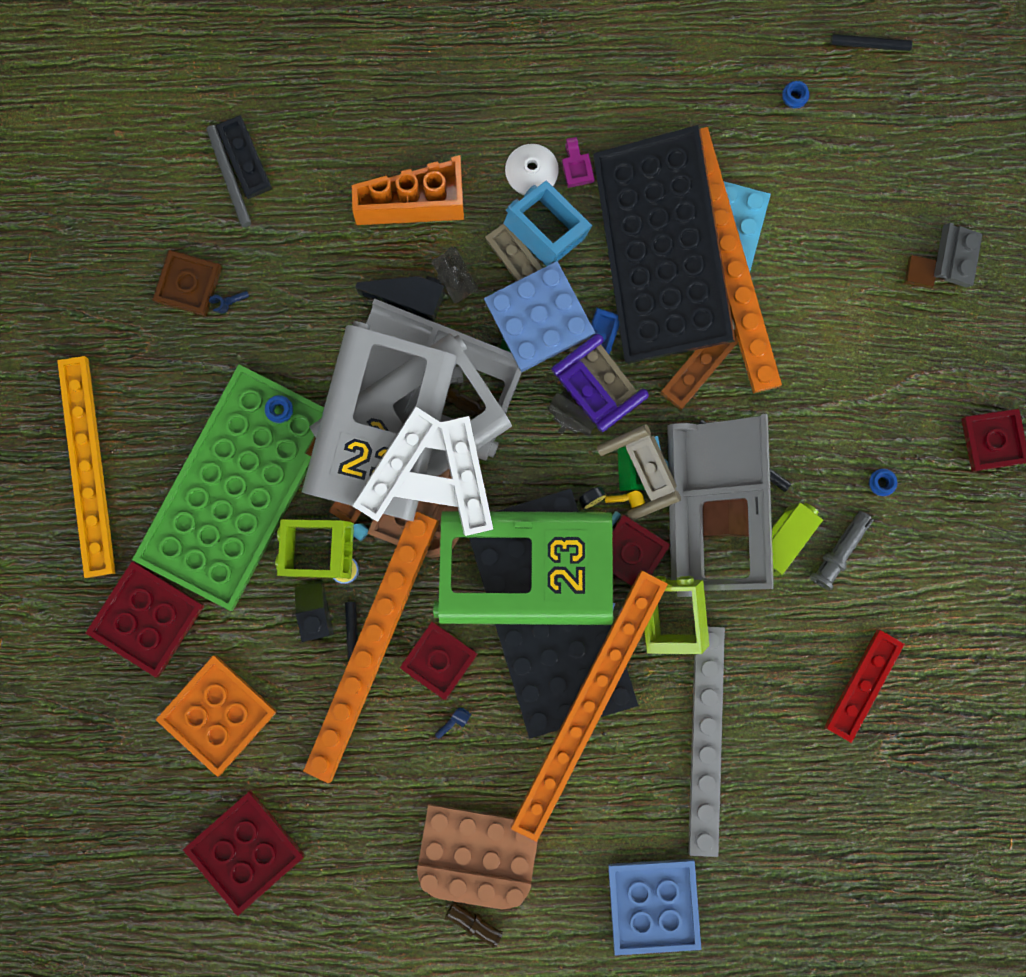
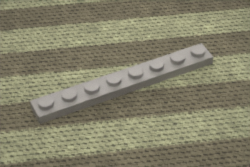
M708 627L710 646L703 654H694L688 854L690 856L718 857L725 627Z

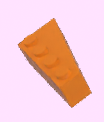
M460 155L451 157V160L438 163L437 161L429 163L427 167L414 171L408 169L401 171L400 175L389 178L383 176L352 185V211L356 225L464 220Z

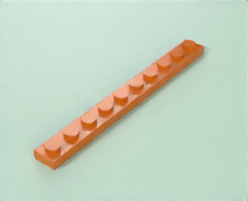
M708 127L701 128V135L731 318H733L735 324V332L754 394L780 387L782 383Z
M416 511L414 521L407 520L303 772L326 783L332 782L436 532L439 520Z
M640 570L511 824V830L536 842L539 839L668 583Z

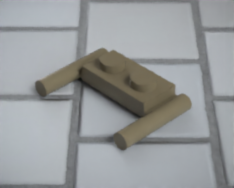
M646 424L597 446V451L601 456L626 446L641 482L651 500L628 510L627 515L631 520L638 519L681 501V496L675 489L677 485L655 437H651L650 429Z

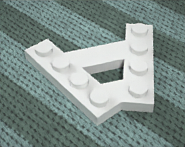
M414 407L352 506L377 522L393 497L458 507L465 536L492 530L493 525L469 416L439 422L418 407ZM425 447L446 451L451 479L410 472Z

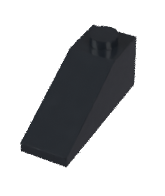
M414 276L357 282L355 286L358 295L372 300L377 299L432 322L435 321L445 296L444 285H441L442 282L431 276H426V279Z

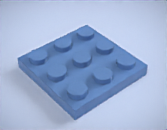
M558 261L484 298L521 372L595 335V331Z
M694 859L608 864L615 955L701 950Z

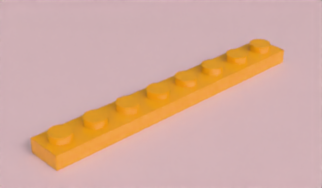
M81 356L57 360L84 578L116 574L89 359Z

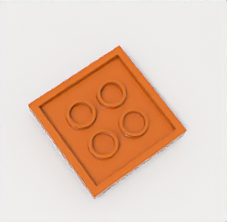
M213 655L155 720L213 774L219 777L278 711L217 655Z

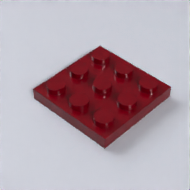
M132 561L85 633L150 675L158 678L205 605L142 565Z
M251 790L183 849L185 854L237 916L306 856Z

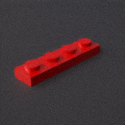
M876 630L825 724V729L850 743L853 742L903 649L904 643L881 630Z

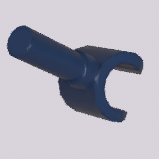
M247 291L226 298L214 295L210 297L209 302L213 304L221 301L220 307L213 309V311L223 314L228 311L229 305L248 298L249 295Z
M458 708L450 720L435 733V736L440 739L455 723L464 727L471 713L464 708Z

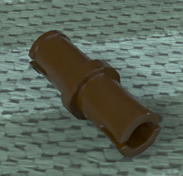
M456 902L451 904L445 915L446 920H450L466 930V935L470 937L474 935L493 949L498 945L503 935V931L482 920V915L478 913L474 915Z

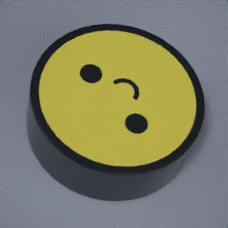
M598 486L584 493L578 502L583 510L601 502L606 498L607 494L602 487Z

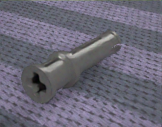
M862 511L857 512L831 552L824 554V561L816 573H811L810 578L812 581L826 590L831 591L833 589L832 583L841 571H845L848 557L873 523L874 519Z

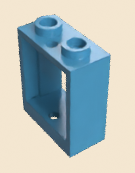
M547 180L538 187L533 185L520 201L515 199L507 207L506 212L508 214L503 223L545 266L559 261L585 239L592 227ZM539 200L569 229L567 233L554 243L523 214Z

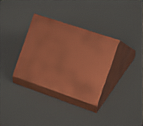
M744 498L705 502L703 504V536L749 537L748 501Z

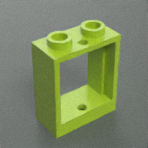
M797 503L787 507L772 527L773 576L785 573L823 521L818 516V510L808 503Z
M281 519L280 527L277 531V539L279 541V554L275 560L277 576L351 579L354 523L338 520ZM296 528L332 529L330 570L294 569Z
M655 576L668 583L665 591H692L696 635L661 634L657 605L644 630L647 654H703L710 646L703 580H694L693 576H680L676 580H666L665 576Z

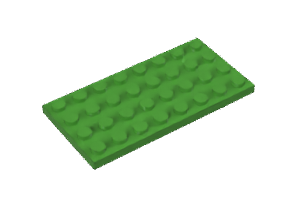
M239 364L132 560L223 608L233 611L277 530L280 520L285 515L307 473L311 457L305 454V451L314 437L309 426L322 418L324 407ZM281 395L291 401L293 414L288 421L274 423L267 418L265 405L273 396ZM282 405L275 408V413L278 415L284 411V406Z

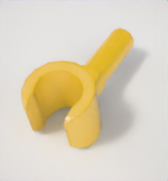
M633 491L623 495L606 496L605 503L629 500L631 508H635L645 504V500L640 491Z

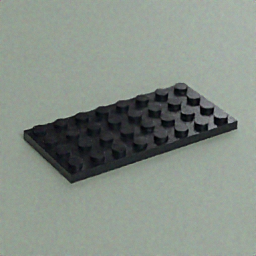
M699 125L593 153L625 363L631 364L735 342Z
M568 489L496 512H578L572 489ZM469 537L486 593L526 594L531 591L532 541L529 538ZM495 624L529 739L559 730L612 625ZM627 667L622 673L601 717L638 706Z

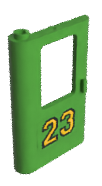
M442 511L439 601H434L433 606L434 618H439L440 624H613L612 512L490 511L493 529L465 536L459 511ZM457 537L529 538L532 541L531 591L526 594L454 593L451 590L453 540Z

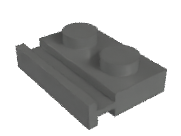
M953 223L943 225L934 277L944 278L945 281L966 288L973 286L983 234L961 226H953Z

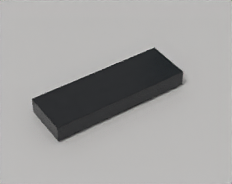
M241 115L217 124L216 127L246 197L250 199L272 190L273 188Z

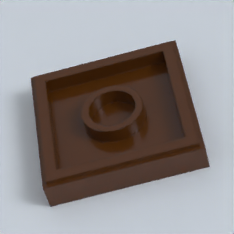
M168 250L152 301L206 317L211 304L209 299L214 295L222 270L221 264Z

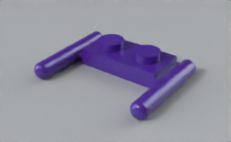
M595 334L554 365L551 370L587 416L603 433L649 397V393L646 389H641L617 407L614 400L583 362L580 361L603 343L602 335Z

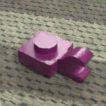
M577 137L566 139L565 147L568 158L562 159V166L567 188L594 183L589 153L580 155Z

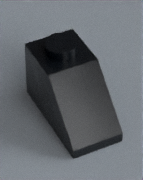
M323 581L295 587V610L301 641L307 642L335 635Z

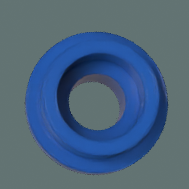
M801 81L790 82L782 92V99L791 108H801L809 99V89ZM792 93L798 94V95H799V99H796V98L792 97L791 94H792Z
M273 396L266 402L265 414L274 423H284L291 418L293 405L284 396ZM277 406H284L282 414L278 415L275 413Z
M888 469L876 470L869 478V487L878 496H888L897 488V478ZM880 478H883L886 481V486L884 488L880 487L878 484Z

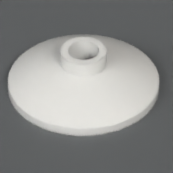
M526 144L515 149L508 157L505 167L508 183L516 192L525 195L533 185L538 187L546 180L554 186L559 172L558 162L554 154L546 147L538 144ZM529 163H535L537 165V168L534 170H530L527 167V165Z

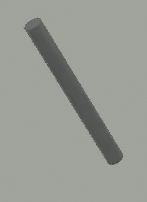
M210 125L206 130L241 227L250 226L252 223L216 125Z

